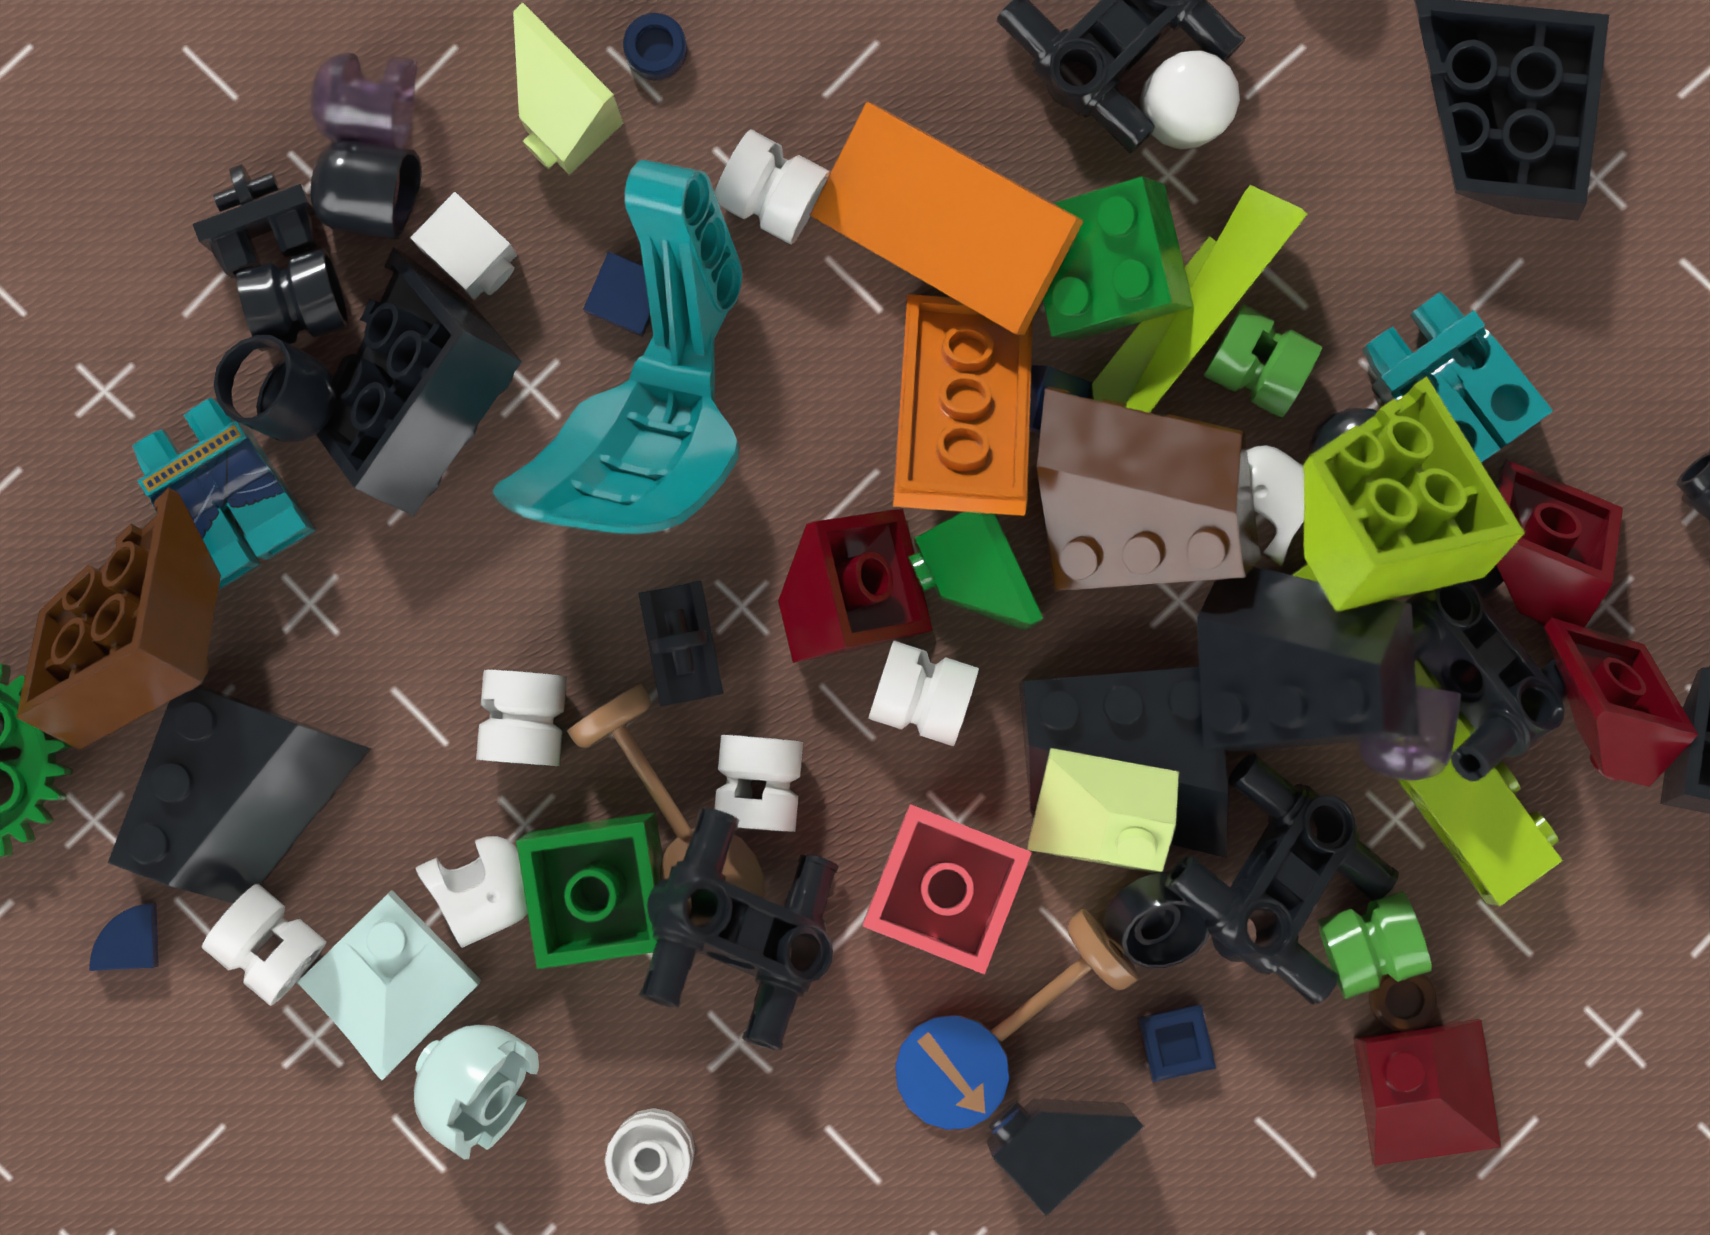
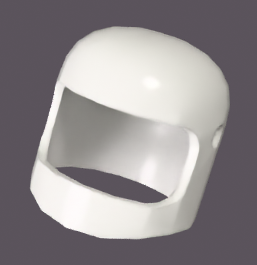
M1200 50L1180 52L1165 60L1144 83L1140 97L1141 112L1154 124L1155 129L1152 135L1162 144L1180 150L1198 148L1222 134L1234 120L1240 101L1238 81L1230 66L1218 56Z
M1266 445L1256 446L1247 450L1254 509L1267 518L1276 529L1274 539L1263 553L1282 566L1293 536L1304 521L1303 466L1275 447Z
M486 836L475 840L480 856L470 864L458 869L449 870L444 868L437 857L415 868L421 881L437 901L456 940L462 948L517 923L528 914L518 850L507 839L498 836Z

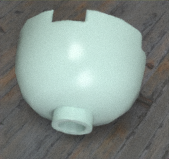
M488 1025L466 1026L453 1031L441 1041L435 1040L422 1051L416 1063L418 1075L414 1086V1103L416 1114L423 1128L438 1142L464 1160L469 1159L471 1147L476 1144L488 1150L509 1130L524 1108L527 1099L517 1096L516 1093L525 1079L526 1071L530 1074L538 1073V1053L511 1033Z

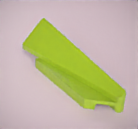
M1250 185L1243 193L1217 242L1209 236L1185 266L1194 307L1141 322L1091 384V399L1100 402L1103 399L1127 404V408L1150 413L1308 213L1296 205Z

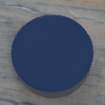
M661 13L645 14L635 19L625 32L623 39L625 57L631 69L639 76L649 80L666 79L678 72L684 64L687 55V43L682 28L673 18Z

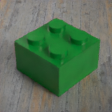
M1141 176L1054 203L1081 218L1084 222L1043 298L1051 337L1076 341L1194 307L1165 184Z
M656 812L532 830L516 841L537 969L653 953L657 941L652 938L654 932L651 931L652 923L648 917L647 902L651 890L660 881V865L663 859Z

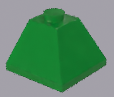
M961 512L915 537L914 545L918 553L909 556L908 559L924 592L934 587L941 601L1023 631L1036 626L1043 619L995 514Z

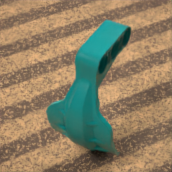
M648 160L638 161L631 169L625 187V205L640 242L653 337L644 355L639 357L634 363L629 380L579 403L557 436L531 462L498 482L494 487L493 494L501 505L512 512L520 514L522 517L553 525L612 533L635 534L665 530L683 523L701 509L723 485L738 461L740 446L734 431L715 405L714 339L728 311L732 309L740 294L742 285L741 262L707 174L700 170Z

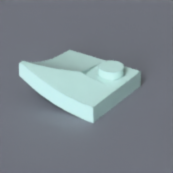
M391 890L297 983L332 1019L359 1051L374 1073L383 1080L479 985L481 979Z

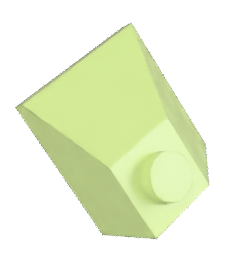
M522 2L513 11L519 118L529 134L522 142L547 169L557 162L570 175L623 124V120L614 94Z
M1050 748L1027 850L1149 873L1163 872L1176 825L1179 772Z

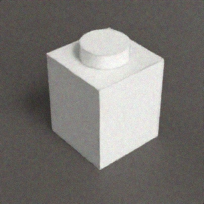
M456 192L410 237L417 247L473 300L483 291L488 295L497 291L514 271V267L510 262L517 254L511 244Z

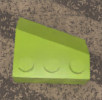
M1427 376L1416 383L1397 401L1393 399L1381 407L1375 416L1360 426L1355 425L1311 455L1303 464L1304 558L1336 612L1484 578L1525 533Z

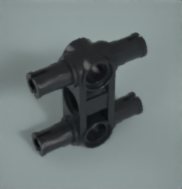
M1012 0L1002 10L996 20L1035 59L1032 63V66L1035 68L1034 72L1047 84L1048 92L1053 100L1063 107L1071 108L1078 116L1083 115L1085 118H1088L1092 115L1129 154L1133 153L1153 133L1155 126L1118 89L1121 83L1119 80L1171 28L1174 31L1181 28L1204 52L1216 55L1224 62L1238 50L1246 39L1208 0H1101L1070 31L1066 28L1062 32L1030 0ZM1067 62H1082L1092 72L1093 80L1083 86L1070 85L1064 81L1059 69Z
M1497 565L1484 578L1419 592L1405 601V603L1411 604L1415 661L1420 658L1476 729L1451 755L1452 765L1456 772L1466 780L1474 782L1482 777L1484 778L1505 757L1522 755L1538 738L1559 727L1564 719L1565 709L1563 701L1567 698L1555 659L1552 658L1540 670L1485 600L1491 592L1504 582Z
M1253 753L1252 756H1246L1237 764L1229 777L1228 783L1269 815V824L1235 880L1229 887L1198 862L1195 857L1190 855L1189 857L1182 858L1173 867L1166 878L1165 886L1206 918L1205 925L1211 935L1213 945L1223 958L1231 962H1245L1257 973L1267 975L1274 973L1310 1004H1318L1331 994L1338 982L1339 975L1298 943V934L1333 875L1337 871L1363 892L1366 897L1374 901L1375 899L1385 897L1397 882L1399 872L1359 840L1360 833L1357 830L1354 815L1344 800L1335 795H1319L1308 785H1292L1256 753ZM1310 818L1316 823L1317 838L1312 833ZM1249 918L1256 928L1255 942H1253L1248 933Z
M700 808L699 817L684 860L677 861L676 866H672L669 877L659 881L648 896L647 912L652 923L651 931L654 932L652 938L657 942L639 996L662 1006L679 1008L680 998L689 970L692 967L696 953H701L756 977L755 982L759 984L746 1032L743 1033L742 1039L763 1048L782 1050L783 1038L797 997H803L804 993L808 992L811 982L819 980L827 973L832 962V943L827 934L828 929L825 927L826 921L822 917L827 905V898L834 875L837 873L839 866L819 856L800 855L797 871L785 905L775 904L725 881L726 876L722 874L739 819L717 809ZM689 898H691L692 908L691 914L688 917L687 905ZM790 946L792 947L791 958H790V954H789V953H790Z

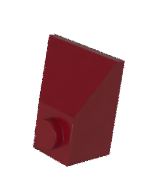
M1506 459L1500 469L1497 489L1525 533L1496 565L1520 614L1534 619L1543 626L1551 618L1586 627L1613 584L1623 507Z
M903 508L819 520L806 524L778 599L793 663L842 654L933 631L924 592L908 559L909 556L914 555Z
M1551 618L1544 628L1576 727L1591 753L1590 761L1598 772L1610 780H1624L1650 787L1698 736L1697 731L1645 644Z
M1481 1019L1425 1026L1407 1032L1390 1031L1353 1037L1371 1159L1374 1166L1501 1147Z

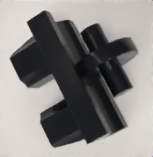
M243 164L229 169L234 187L213 194L218 210L220 212L228 211L193 224L198 241L214 254L223 271L230 278H237L238 271L261 265L252 238L273 231L281 254L285 257L295 256L317 247L314 225L311 216L316 215L311 203V194L307 195L301 183L276 192L279 190V186L273 172L251 180Z
M702 581L638 593L660 706L724 695Z

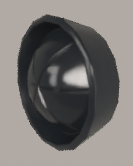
M1157 872L1138 878L1121 889L1108 905L1103 923L1107 937L1134 964L1146 968H1166L1182 963L1197 954L1208 941L1209 932L1205 925L1206 918L1165 886L1166 878L1170 872Z

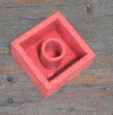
M909 804L863 920V927L985 975L1032 852Z

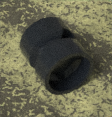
M325 248L290 257L287 269L280 270L271 262L237 272L239 297L252 336L272 335L288 344L296 343L298 333L301 330H306L313 337H318L347 329L349 326L342 289L332 260ZM263 347V348H258V349H259L260 351H266V350H270V349H273V348Z

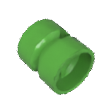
M1243 304L1216 349L1203 377L1233 393L1243 388L1249 390L1251 403L1282 419L1312 371L1322 346L1292 329L1282 335L1275 331V320ZM1257 357L1264 359V363L1261 364Z
M1403 891L1369 902L1366 914L1362 916L1352 909H1347L1317 919V926L1331 969L1339 975L1337 985L1345 999L1378 989L1384 975L1389 974L1399 982L1432 970L1429 952L1411 903Z

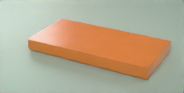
M867 101L810 213L811 217L1014 334L1023 336L1084 222L1081 218L876 104Z
M907 294L893 507L1025 516L1033 319L1024 336L1017 335L952 297Z

